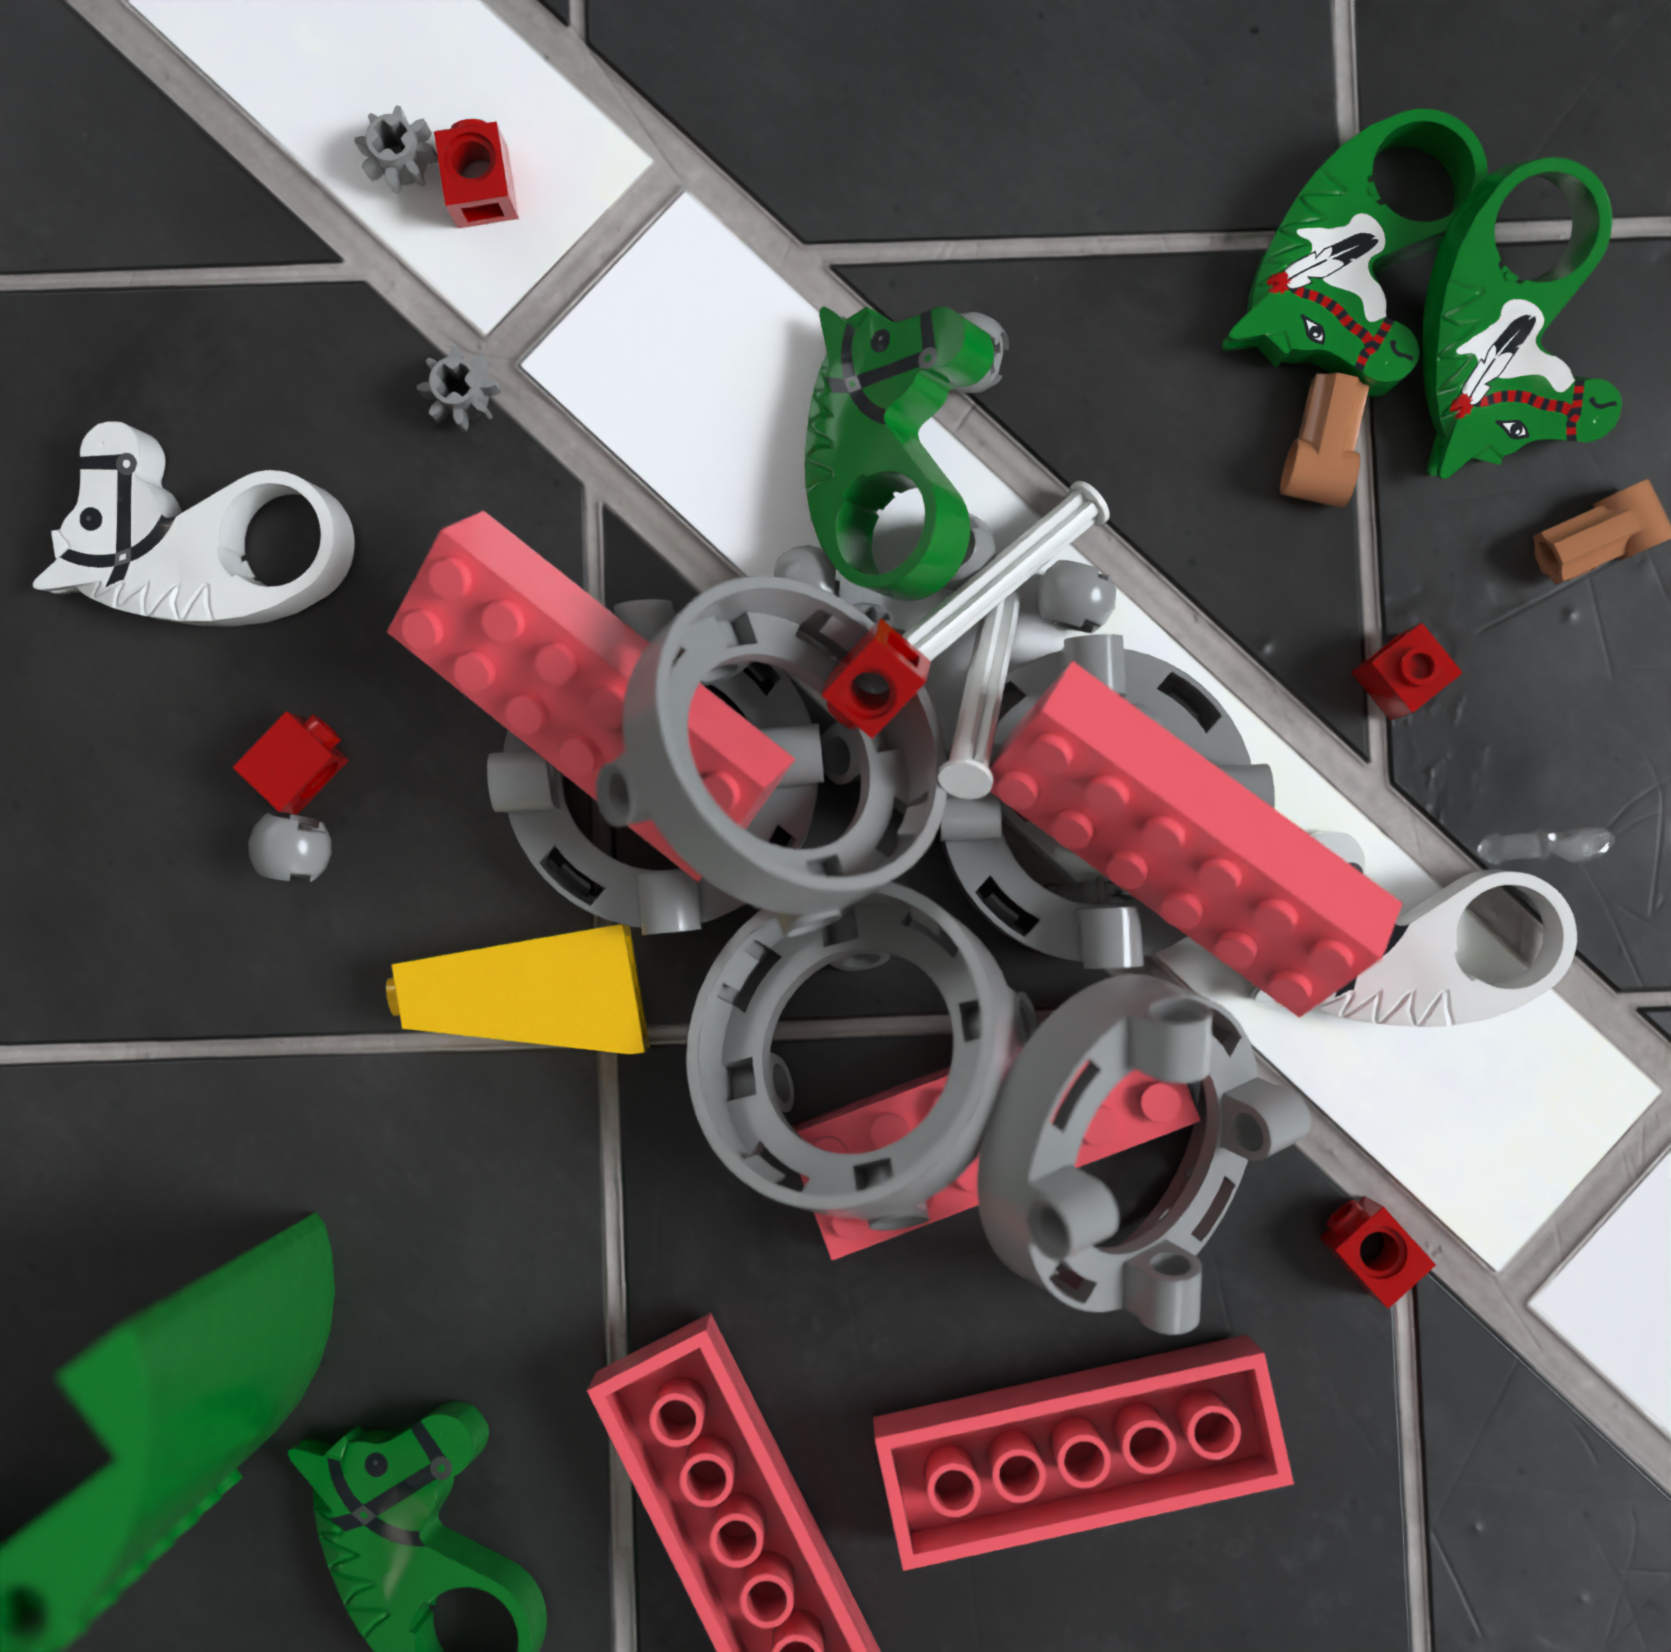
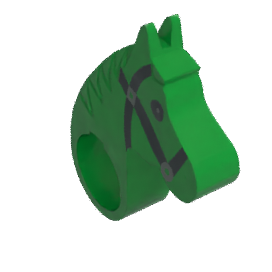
M823 306L820 308L819 318L827 353L821 364L811 398L804 463L805 488L813 527L821 547L837 571L851 583L899 601H916L929 597L942 589L961 566L970 539V518L962 496L921 444L918 433L922 425L942 407L951 389L972 386L987 374L994 360L991 337L982 328L948 307H935L917 316L892 322L867 306L847 319L828 307ZM918 488L925 508V521L920 540L912 554L900 566L880 574L872 554L873 532L879 518L877 511L879 508L884 510L895 498L894 492L903 493L910 489Z
M460 1401L444 1403L419 1421L399 1431L371 1430L366 1432L358 1425L343 1436L335 1445L307 1438L301 1441L299 1446L288 1450L290 1461L313 1487L314 1513L319 1540L341 1600L359 1633L374 1652H445L436 1636L434 1611L430 1610L429 1607L430 1604L435 1606L437 1598L441 1593L460 1587H471L486 1591L506 1606L517 1628L518 1652H539L544 1641L547 1626L546 1606L542 1593L532 1576L511 1559L445 1527L438 1517L439 1510L452 1489L454 1476L461 1473L483 1451L489 1438V1426L484 1416L471 1404Z

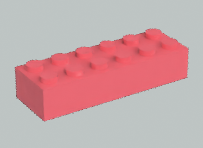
M481 511L441 529L387 633L598 802L596 784L600 769L605 764L612 763L625 752L623 739L625 693L635 663L649 642L485 511ZM699 683L691 700L688 715V739L693 761L702 782L714 801L736 824L746 830L796 759ZM652 820L627 825L695 881L699 882L703 878L678 855Z
M1074 661L1065 668L1008 734L988 767L993 775V784L990 790L993 795L1299 1018L1365 972L1383 957L1403 904L1401 901Z
M1086 1062V1063L1082 1066V1068L1079 1070V1072L1077 1073V1075L1075 1076V1078L1073 1079V1081L1071 1082V1084H1070L1069 1087L1067 1088V1090H1066L1064 1096L1062 1097V1099H1061V1101H1060L1058 1107L1056 1108V1111H1055V1113H1054V1115H1053L1052 1120H1051L1050 1123L1053 1122V1120H1054V1118H1055V1116H1056V1113H1057V1111H1058V1109H1059L1061 1103L1063 1102V1100H1064V1098H1065L1067 1092L1069 1091V1089L1071 1088V1086L1073 1085V1083L1075 1082V1080L1077 1079V1077L1081 1074V1072H1082V1071L1085 1069V1067L1089 1064L1088 1062ZM951 1066L792 1125V1128L809 1143L832 1153L860 1154L884 1148L906 1136L925 1119L944 1089ZM1136 1069L1132 1070L1111 1090L1096 1111L1083 1137L1075 1168L1200 1122L1201 1120L1187 1083L1165 1082ZM979 1156L951 1184L927 1199L929 1220L923 1224L895 1230H872L869 1228L868 1222L857 1218H838L814 1212L831 1260L978 1206L977 1176ZM800 1174L805 1187L810 1178Z
M711 1313L596 1372L587 1392L717 1652H881Z
M1247 1334L873 1417L874 1438L903 1571L1294 1484L1265 1353Z

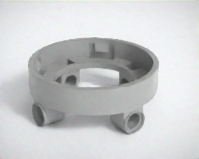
M749 576L732 579L710 588L689 603L649 642L639 656L630 675L624 698L623 739L625 752L612 763H607L600 769L596 784L597 799L604 817L614 826H624L652 820L671 847L698 874L717 888L741 901L775 912L784 937H795L815 931L837 921L842 917L840 912L842 909L901 875L925 853L939 828L947 799V792L938 781L940 768L947 762L942 728L924 685L873 739L859 728L850 730L839 722L835 723L825 731L820 741L823 770L827 777L836 784L842 785L861 781L857 811L845 833L830 845L801 850L770 844L744 830L714 801L702 782L693 761L688 739V715L691 700L699 683L703 686L718 683L740 673L752 662H762L795 674L822 694L827 677L837 664L818 649L796 638L797 630L818 641L842 660L875 623L843 599L805 582L775 576ZM864 672L855 677L857 684L869 693H881L889 688L887 681L881 675L874 672ZM894 807L904 816L902 825L897 833V836H899L897 845L892 855L887 857L876 850L875 847L885 833Z
M662 599L628 601L616 604L613 607L614 615L648 642L678 615L673 609L672 601ZM752 662L746 669L761 682L770 679L774 684V687L767 695L743 670L731 678L710 685L724 693L736 704L748 722L796 760L746 828V831L761 840L769 842L779 825L792 836L786 848L800 849L813 821L818 799L819 783L824 782L819 723H811L810 716L800 694L782 668L762 662ZM507 730L503 752L489 754L487 777L490 800L494 811L508 813L518 842L530 862L556 891L575 905L609 921L632 927H641L642 935L700 930L701 924L722 918L748 904L717 888L704 877L699 882L695 881L681 868L673 870L641 869L622 863L604 853L587 838L575 821L565 796L563 774L509 730ZM555 847L578 871L590 880L605 887L598 897L589 893L591 885L578 876L569 866L564 863L560 868L550 855Z
M1093 634L1067 638L1064 640V647L1061 651L1029 661L1006 675L1002 698L1014 689H1017L1025 698L1013 706L997 723L989 765L1008 734L1065 668L1074 661L1129 703H1140L1153 710L1154 718H1162L1166 730L1275 809V788L1270 766L1267 763H1251L1240 732L1220 702L1202 684L1174 665L1149 654L1124 649L1123 635ZM1158 686L1170 692L1169 696L1157 689ZM1003 700L1001 701L1000 711L1007 705ZM1195 718H1198L1200 720V722L1206 728V732ZM954 737L947 751V761L950 759ZM947 792L946 806L938 828L944 856L953 877L972 906L1004 935L1040 953L1066 960L1083 962L1084 969L1144 966V956L1166 949L1187 937V935L1170 925L1165 919L1135 897L1117 903L1087 904L1065 899L1043 888L1021 868L1008 848L1001 828L1000 799L991 792L977 799L958 798ZM989 876L1012 902L1025 912L1039 919L1029 932L1014 925L1019 915L1007 907L994 893L985 899L980 894L978 888Z
M893 882L886 883L862 899L840 911L842 917L837 921L815 931L795 937L785 938L775 912L762 909L734 934L719 953L706 975L692 1012L686 1054L687 1079L695 1114L705 1137L718 1157L738 1178L756 1191L779 1202L825 1216L857 1218L868 1222V1226L872 1230L902 1229L927 1222L929 1220L927 1199L951 1184L979 1156L985 1127L1000 1086L1026 1042L1039 1028L1036 1012L1030 998L1025 992L1017 993L1007 986L1005 978L991 953L965 925L927 897ZM914 920L926 926L939 937L943 934L944 929L959 948L955 956L929 936L908 927L911 921ZM773 950L782 957L760 982L745 1012L736 1006L740 994L758 965ZM890 955L909 960L920 967L933 980L945 999L950 1013L954 1037L953 1057L944 1089L925 1119L910 1133L895 1143L878 1150L860 1154H840L822 1150L800 1136L782 1114L789 1112L793 1107L794 1087L789 1069L784 1060L770 1052L772 1037L779 1017L789 999L803 982L828 964L839 970L856 971L880 966L890 959ZM764 1147L781 1163L795 1172L810 1178L801 1192L776 1184L783 1180L785 1175L759 1156Z
M1128 974L1102 980L1068 999L1039 1026L1014 1060L1000 1086L985 1127L978 1162V1206L987 1239L997 1256L1012 1271L1073 1308L1092 1312H1105L1125 1308L1138 1316L1145 1327L1162 1334H1183L1196 1328L1200 1321L1202 1264L1196 1255L1212 1236L1224 1217L1241 1182L1248 1160L1261 1161L1303 1140L1310 1130L1311 1119L1309 1110L1302 1097L1292 1088L1285 1085H1275L1258 1077L1255 1056L1249 1038L1239 1021L1222 1005L1149 975ZM1086 1062H1088L1089 1064L1085 1067V1069H1084V1070L1081 1072V1074L1077 1077V1079L1075 1080V1082L1073 1083V1085L1071 1086V1088H1070L1069 1091L1067 1092V1094H1066V1096H1065L1063 1102L1061 1103V1105H1060V1107H1059V1109H1058V1111H1057V1113H1056V1116H1055L1053 1122L1050 1123L1051 1120H1052V1117H1053V1115H1054V1113H1055V1111H1056V1108L1058 1107V1105H1059V1103H1060L1062 1097L1064 1096V1094H1065L1067 1088L1069 1087V1085L1071 1084V1082L1073 1081V1079L1075 1078V1076L1077 1075V1073L1079 1072V1070L1082 1068V1066H1083ZM1134 1069L1155 1079L1170 1083H1191L1200 1080L1197 1112L1201 1121L1194 1123L1185 1155L1163 1197L1145 1221L1120 1245L1107 1248L1093 1246L1112 1236L1118 1227V1211L1109 1190L1096 1178L1075 1168L1083 1137L1096 1111L1111 1090ZM1061 1262L1068 1269L1058 1270L1056 1267Z

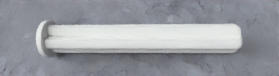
M1084 481L1073 483L1069 487V496L906 631L902 637L932 661L1090 526H1101L1109 519V509L1103 497L1094 487Z
M1017 589L980 619L978 623L950 759L941 766L938 775L941 787L949 794L958 798H981L987 795L992 788L993 775L988 767L1021 604V595Z

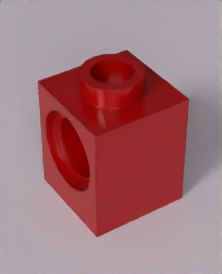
M464 119L455 122L450 129L434 131L445 206L457 228L519 219L508 146L497 121L487 123L480 119ZM477 161L490 163L488 170L482 176L473 179L463 177L465 169L470 164Z
M880 618L829 673L821 696L827 700L826 706L829 712L839 723L850 730L859 728L873 739L927 682L931 661ZM864 672H874L881 675L887 681L889 688L881 693H869L857 684L855 677Z
M1422 622L1398 633L1351 671L1352 675L1390 721L1412 714L1463 673Z
M286 711L232 768L276 810L298 815L343 768L349 759L335 747L342 740L341 737L321 718L312 714L308 719H305L302 716Z
M1366 1196L1359 1202L1351 1200L1340 1206L1327 1221L1329 1229L1318 1238L1362 1288L1387 1309L1436 1266L1385 1207ZM1381 1232L1384 1239L1382 1252L1371 1261H1362L1360 1256L1362 1241L1371 1233Z

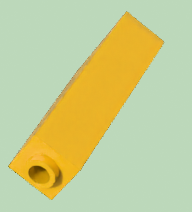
M624 924L392 964L394 977L388 978L386 982V994L390 1011L393 1016L400 1015L402 1029L631 1055L643 1053L651 1047L630 926Z

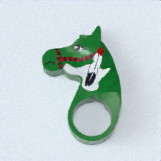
M1413 109L1372 124L1345 142L1314 173L1285 214L1266 247L1255 272L1249 293L1247 314L1232 328L1223 341L1221 348L1225 351H1232L1256 346L1275 367L1282 362L1290 364L1311 363L1323 368L1330 374L1342 373L1358 377L1362 383L1369 385L1367 397L1384 395L1393 389L1417 364L1420 349L1415 335L1408 327L1387 317L1386 298L1374 273L1425 254L1440 246L1454 215L1475 187L1488 176L1486 156L1480 141L1473 131L1462 121L1448 113L1433 109ZM1396 147L1417 148L1434 156L1445 167L1453 184L1454 203L1451 214L1436 221L1420 222L1398 215L1386 204L1379 205L1377 201L1381 197L1376 190L1374 181L1368 182L1373 175L1375 156L1385 150Z
M1551 157L1516 162L1495 170L1475 187L1454 215L1443 237L1430 275L1423 317L1422 361L1424 387L1430 416L1437 431L1427 463L1428 475H1437L1438 478L1446 479L1471 458L1500 465L1505 455L1514 453L1525 444L1536 440L1551 439L1585 443L1596 441L1616 426L1622 408V397L1618 389L1603 379L1573 376L1570 368L1561 359L1546 351L1541 344L1544 331L1601 261L1611 236L1612 207L1607 191L1599 178L1591 170L1578 162L1565 158ZM1534 175L1552 182L1564 194L1572 214V231L1564 254L1549 271L1529 281L1518 280L1519 276L1514 274L1506 265H1503L1502 268L1498 265L1501 257L1495 243V223L1499 209L1511 190L1523 180Z

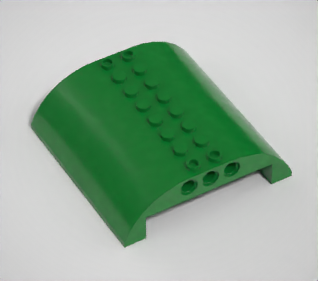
M317 1212L126 1323L57 1376L118 1460L7 1545H4L0 1540V1652H58L75 1639L91 1624L89 1621L120 1597V1592L140 1577L149 1568L150 1563L167 1551L175 1543V1539L193 1526L200 1519L199 1516L222 1498V1494L243 1478L237 1467L278 1430L299 1404L322 1359L331 1330L335 1295L332 1250L326 1225Z

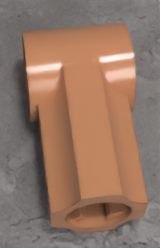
M1342 373L1316 374L1312 378L1299 437L1292 443L1284 464L1280 482V494L1338 508L1346 507L1354 491L1359 474L1360 454L1355 452L1369 385L1362 383L1358 377Z
M1650 479L1641 481L1594 503V509L1533 536L1535 543L1534 556L1542 573L1548 575L1556 585L1598 568L1599 565L1618 557V560L1622 561L1671 539V523Z

